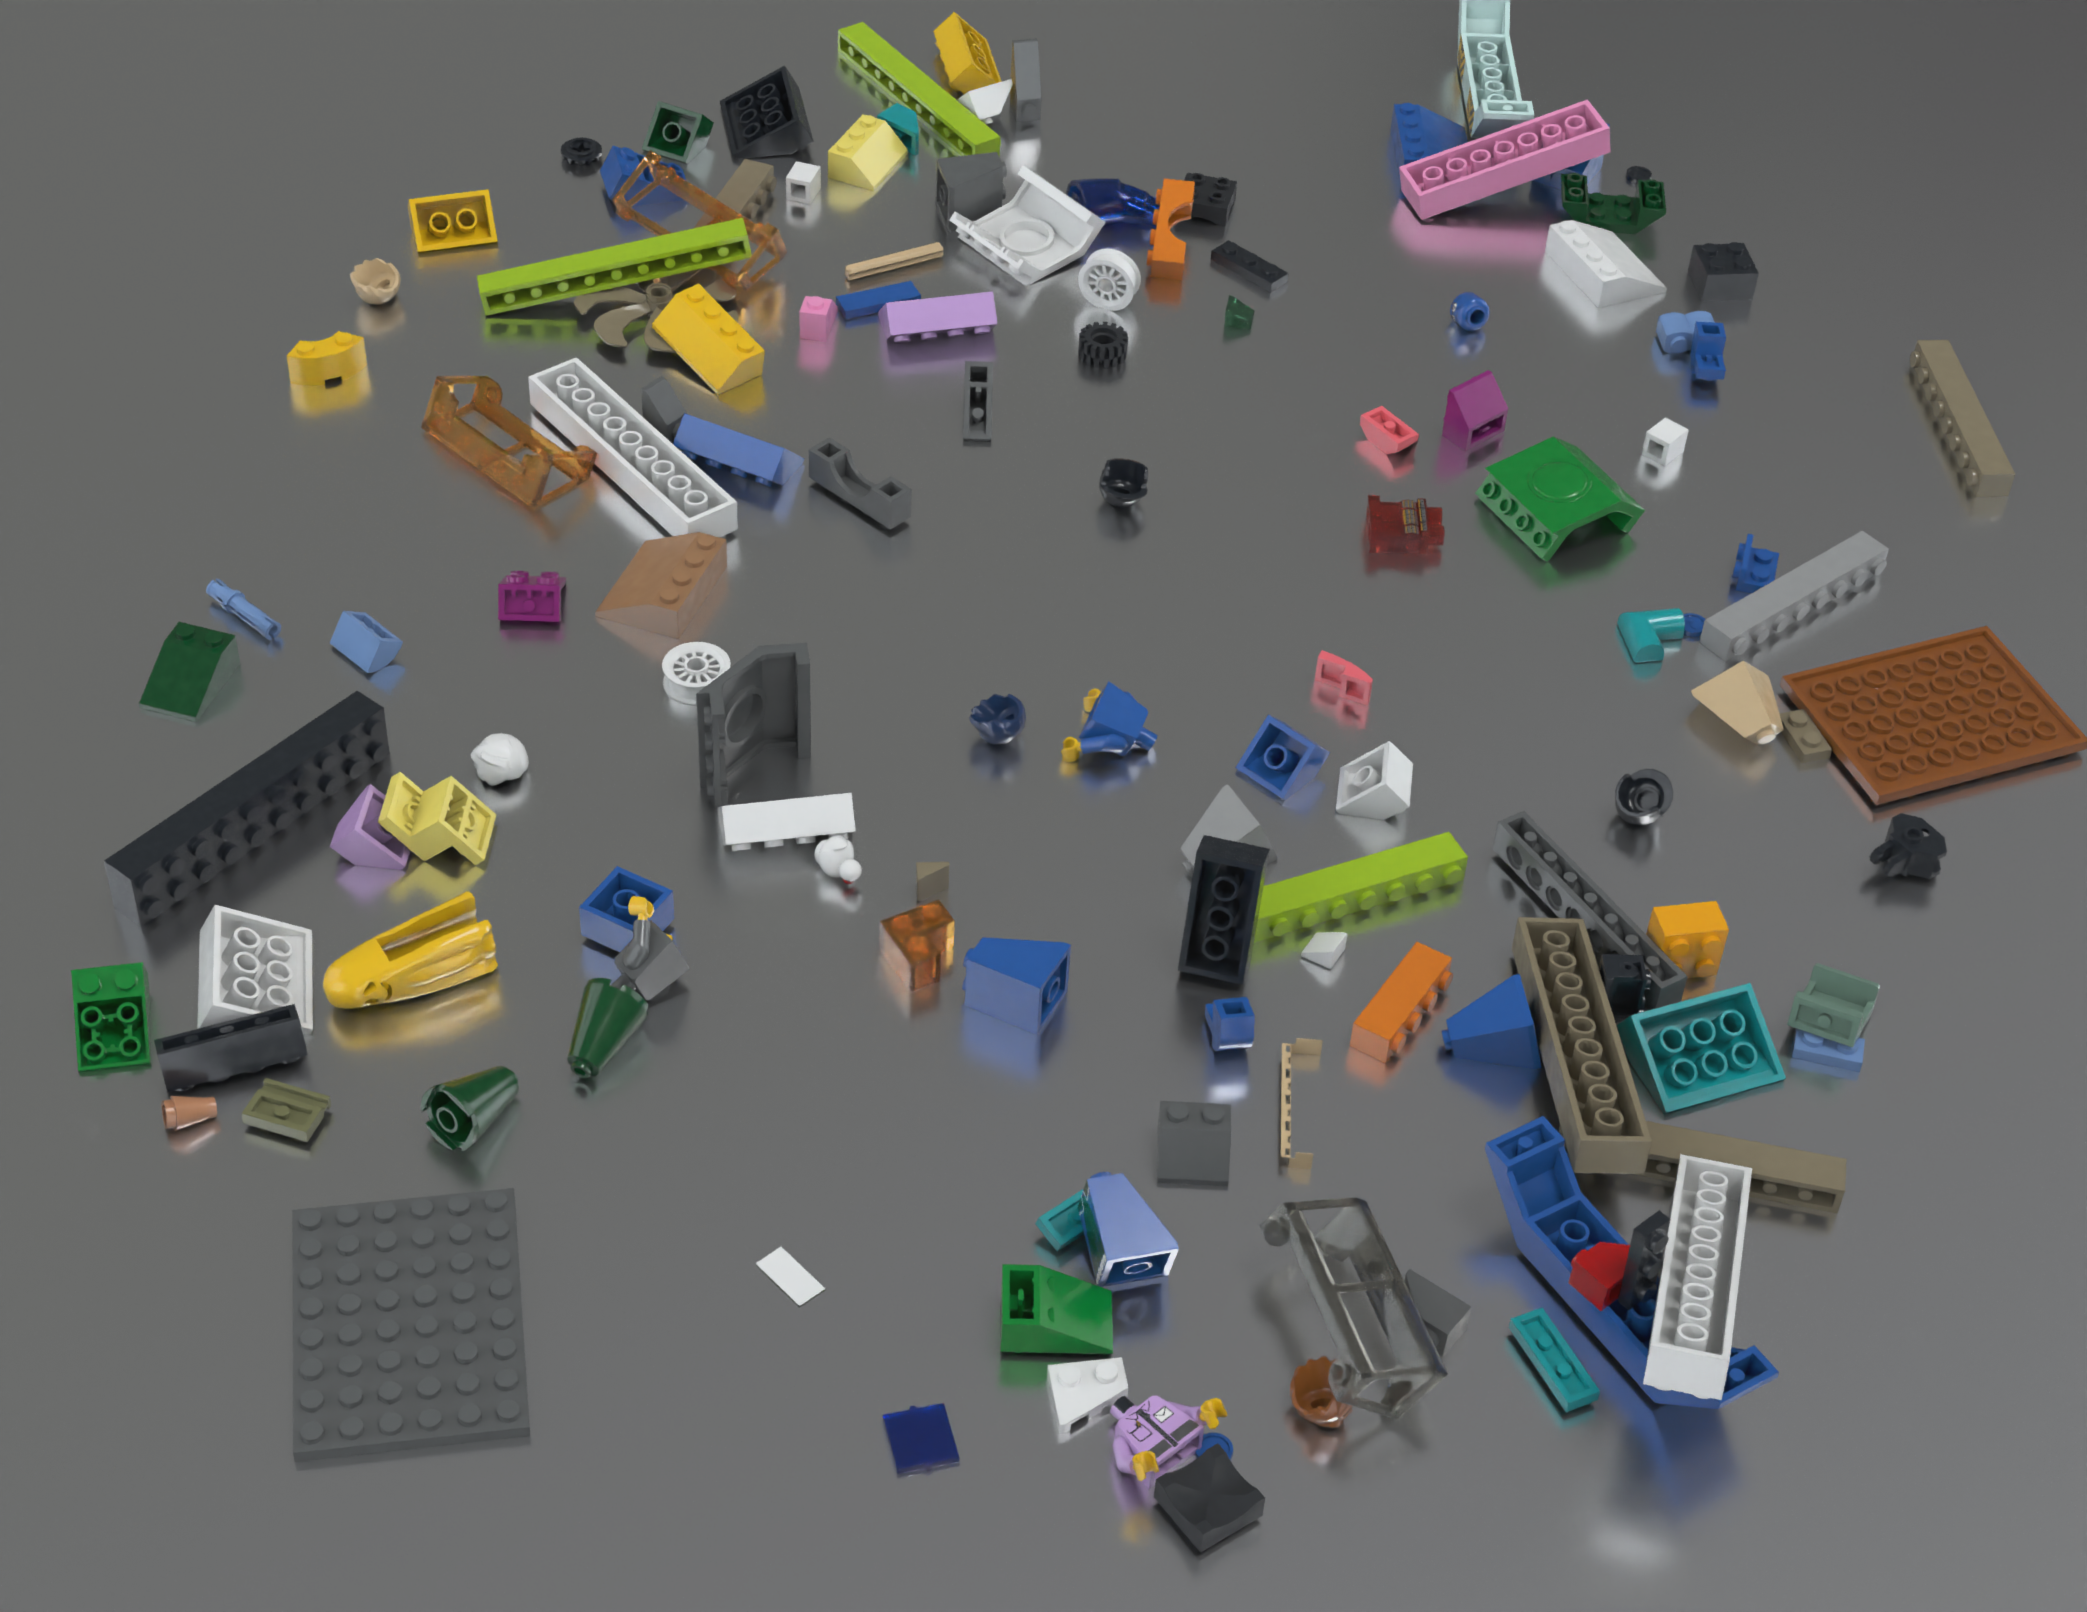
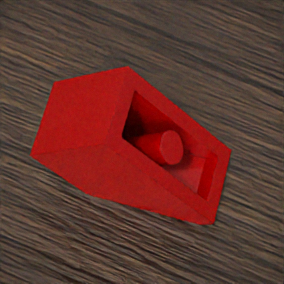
M1599 1242L1588 1251L1586 1249L1581 1250L1571 1262L1572 1271L1568 1283L1597 1309L1602 1311L1619 1298L1630 1245Z

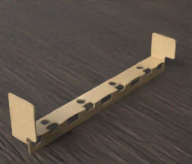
M1297 1038L1295 1044L1282 1043L1281 1157L1288 1158V1168L1311 1169L1313 1161L1312 1153L1296 1152L1295 1158H1291L1290 1155L1291 1054L1320 1056L1323 1040ZM1286 1046H1290L1289 1052H1286ZM1286 1069H1289V1078H1286ZM1286 1095H1289V1104H1286ZM1286 1122H1289L1288 1131H1285ZM1285 1149H1288V1155H1285Z

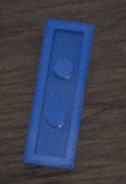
M912 281L836 296V305L844 318L850 319L878 313L885 303L921 299V294Z

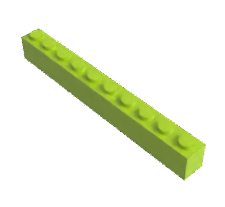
M864 22L838 29V52L899 104L915 111L917 119L959 155L966 156L997 152L1000 158V136Z
M739 218L477 275V281L485 315L488 316L752 258L744 220Z

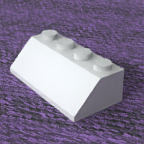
M852 793L717 807L723 845H731L732 851L751 849V842L764 841V848L784 846L783 839L796 838L797 844L816 842L815 836L828 834V838L840 836L848 839L847 832L856 831Z

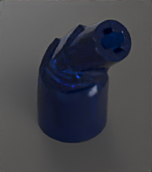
M1119 179L1071 180L1067 186L1066 195L1104 220L1105 224L1103 226L1122 222L1130 224L1144 223L1157 227V225H1153L1154 209H1159L1160 205L1156 204L1155 197L1144 190L1124 184Z

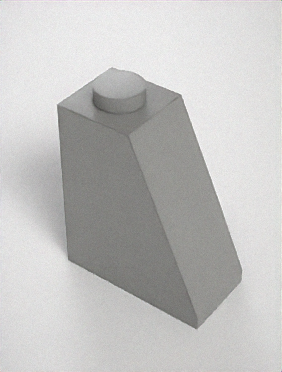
M1228 784L1222 787L1180 848L1186 858L1182 865L1191 878L1193 876L1196 852L1203 835L1268 848L1270 851L1267 864L1273 863L1278 859L1260 823Z

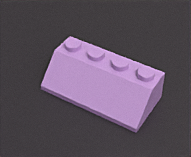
M993 292L888 302L878 312L886 340L894 339L895 343L911 341L910 337L921 336V340H932L937 338V334L946 333L948 337H959L964 335V331H974L975 335L990 333V329L997 325Z

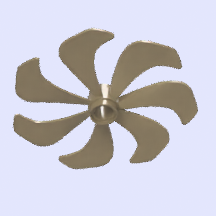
M701 269L670 275L667 284L654 283L653 279L635 283L643 293L620 286L579 295L574 301V306L580 314L585 315L589 309L598 303L620 302L634 304L611 310L599 316L594 322V330L607 345L627 347L628 344L624 339L623 330L633 321L649 315L650 319L644 332L645 344L650 349L656 351L676 353L652 328V323L673 298L672 292L696 275ZM721 271L716 273L715 281L704 288L716 301H728L736 296L734 277ZM737 311L727 312L738 323Z

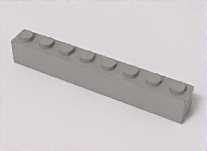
M1860 531L1707 618L1704 621L1699 643L1725 662L1736 655H1741L1748 648L1757 643H1762L1767 637L1776 632L1783 631L1786 626L1797 620H1802L1812 611L1821 609L1826 603L1836 597L1840 598L1848 590L1855 586L1859 587L1867 579L1881 574L1887 564L1885 560L1889 548L1864 531Z

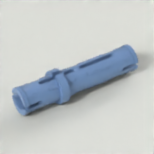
M216 579V582L212 580L208 584L206 593L221 603L222 608L226 612L237 615L268 640H272V638H276L281 631L280 623L247 601L242 592L231 589L220 579Z

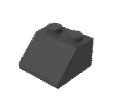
M1160 1101L1157 1128V1183L1228 1186L1231 1147V1104Z

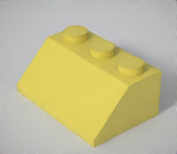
M862 114L828 150V178L874 191L908 154V149L886 121L871 115Z

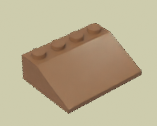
M697 532L646 540L595 611V617L679 639L727 568L726 539Z

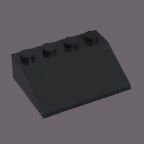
M785 66L720 100L734 159L792 154L798 150L805 149L810 143L814 142L800 89Z

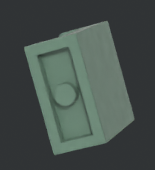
M1816 963L1803 992L1798 991L1794 997L1787 1025L1853 1048L1873 1012L1880 985Z

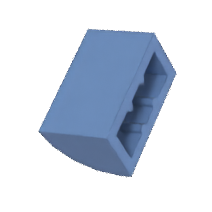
M343 611L330 644L366 673H371L386 667L396 657L403 641L366 612Z

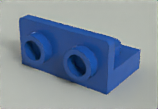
M1753 534L1747 535L1745 544L1739 543L1732 578L1738 579L1736 591L1753 593L1775 580L1779 553L1751 547Z

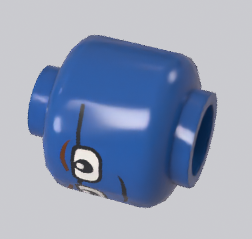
M1472 292L1459 294L1451 304V318L1456 324L1467 331H1476L1482 328L1489 319L1490 311L1488 304Z

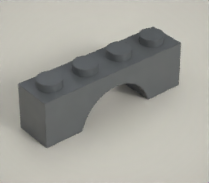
M830 437L809 449V477L889 529L894 528L911 517V488L891 476L879 484L870 482L857 469L850 450Z

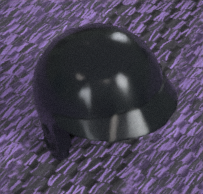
M1114 458L1107 460L1099 481V488L1103 498L1116 507L1135 505L1147 494L1148 468L1144 464L1130 459Z
M1655 769L1639 770L1632 775L1625 774L1619 780L1615 789V806L1618 814L1624 821L1632 825L1643 826L1656 822L1664 816V813L1671 806L1674 793L1671 781L1664 773Z

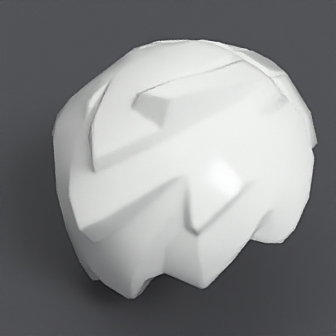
M491 734L484 738L471 753L478 777L491 786L502 783L505 780L521 777L527 771L529 765L524 745L517 738L509 734Z

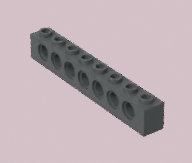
M1525 811L1498 821L1493 850L1559 918L1584 919L1593 952L1600 960L1602 954L1643 956L1645 969H1649L1651 973L1650 988L1644 991L1645 1007L1648 1010L1681 1002L1688 976Z

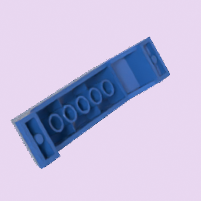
M1541 1116L1486 1143L1485 1151L1517 1247L1654 1403L1720 1409L1778 1378L1779 1371L1753 1345L1747 1349L1731 1347L1730 1362L1722 1400L1712 1398L1701 1399L1693 1394L1674 1390L1663 1391L1654 1386L1643 1384L1660 1278L1657 1276V1290L1646 1303L1640 1302L1632 1309L1627 1310L1617 1299L1602 1311L1597 1309L1568 1283L1572 1271L1571 1262L1578 1252L1583 1249L1588 1251L1599 1242L1629 1244L1581 1193L1564 1147L1565 1139L1544 1116Z

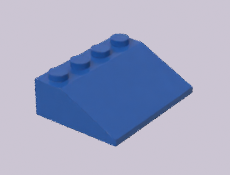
M1411 103L1394 104L1390 131L1399 178L1400 166L1468 142L1465 127L1420 105Z

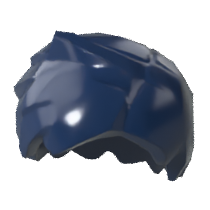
M993 694L989 699L981 700L979 706L971 709L970 722L979 732L980 737L990 744H1006L1017 737L1025 727V707L1018 698L1011 694H1008L1006 697Z

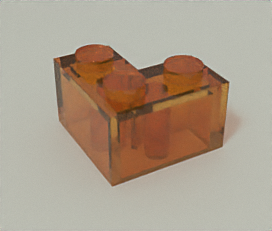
M938 899L880 921L879 949L910 993L940 982L941 953L954 948L955 920Z

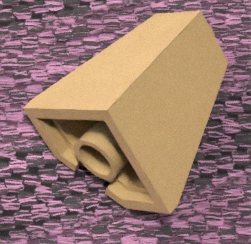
M1745 661L1736 664L1691 690L1692 695L1745 739L1756 745L1772 741L1776 734L1784 730L1768 675Z

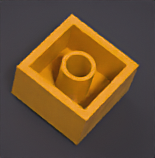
M1717 901L1653 907L1646 935L1688 976L1687 978L1717 975L1729 928Z

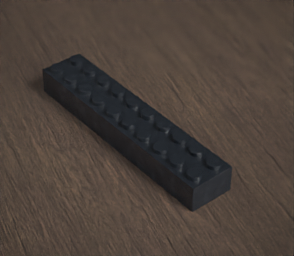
M355 691L104 860L114 908L142 927L170 906L185 898L196 888L211 880L219 872L234 864L245 854L260 846L271 836L286 828L294 820L309 812L320 802L335 794L343 786L358 778L369 768L381 762L390 755L384 707L361 692Z

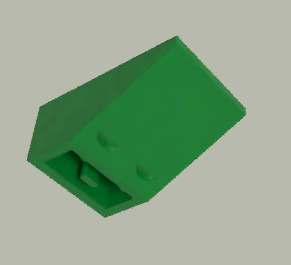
M143 962L71 970L78 1072L151 1064L149 979Z
M1002 1264L1001 1352L1113 1354L1112 1291L1041 1265Z

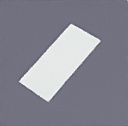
M779 1247L755 1263L799 1306L825 1290L782 1247Z

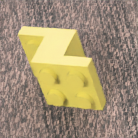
M399 772L390 779L378 823L423 861L453 846L461 855L465 856L474 865H477L485 860L496 814L452 776L422 791L403 773Z

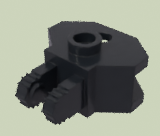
M1900 813L1892 817L1885 843L1873 850L1869 856L1870 861L1877 865L1887 860L1888 863L1883 869L1888 877L1902 873L1904 876L1912 874L1931 879L1940 874L1939 859L1945 857L1947 853L1945 837L1924 819Z

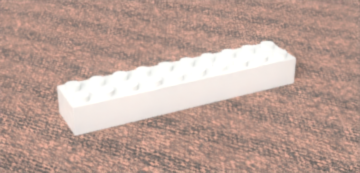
M577 357L528 377L530 404L672 536L700 532L715 537H722L738 529L737 501Z
M1680 1155L1670 1211L1671 1220L1667 1232L1669 1239L1664 1249L1643 1384L1654 1386L1663 1391L1674 1390L1693 1394L1701 1399L1712 1398L1722 1400L1730 1362L1752 1168Z

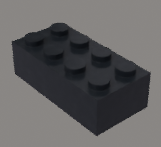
M1203 835L1195 857L1178 971L1244 984L1251 963L1270 849Z

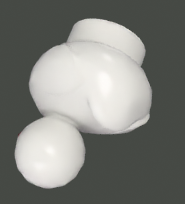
M835 836L828 840H823L817 845L814 854L815 860L828 876L842 877L845 884H851L861 876L862 868L859 862L854 860V849L850 841L844 837Z

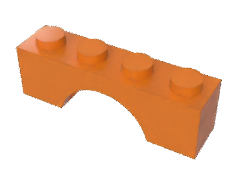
M1164 178L1162 189H1157L1156 204L1160 205L1159 209H1154L1153 225H1157L1156 229H1151L1150 245H1154L1153 250L1148 249L1147 266H1151V277L1182 280L1186 242L1175 237L1170 229L1181 221L1191 219L1195 182Z

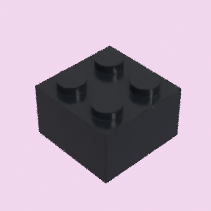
M1731 242L1729 244L1706 243L1704 245H1693L1688 273L1702 302L1753 300L1759 273L1744 243Z

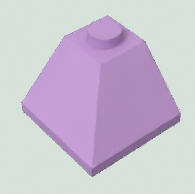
M371 784L363 790L338 823L330 848L355 866L402 870L406 866L410 850L378 823L386 795Z

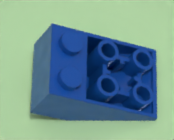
M612 146L600 169L609 199L632 207L691 200L692 198L683 169L679 165L659 161L651 155L644 156L635 153L627 147L619 148Z

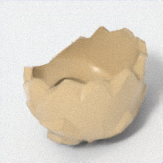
M375 258L372 261L364 260L363 264L354 266V272L350 273V278L357 294L364 302L369 304L381 305L386 303L397 294L400 287L401 279L396 267L391 262L386 263L379 258Z

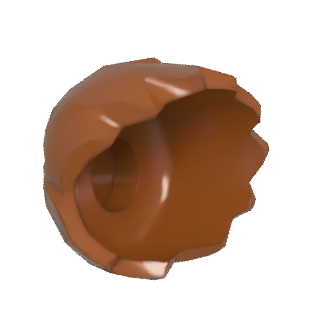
M1321 1356L1317 1360L1310 1358L1305 1365L1296 1367L1290 1384V1398L1297 1413L1311 1423L1324 1427H1339L1343 1420L1352 1412V1407L1356 1401V1398L1353 1396L1352 1383L1346 1369L1338 1359L1335 1358L1330 1361L1327 1356Z

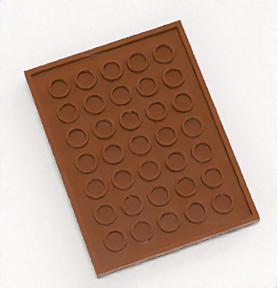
M1988 626L1782 676L1780 681V687L1799 710L1804 709L1810 716L1832 751L1876 805L2087 749V737Z

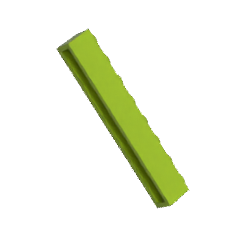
M1445 832L1265 885L1263 887L1254 943L1305 927H1311L1328 920L1338 919L1361 910H1368L1391 901H1398L1401 898L1424 893L1441 886L1457 883L1464 880L1468 856L1452 834Z

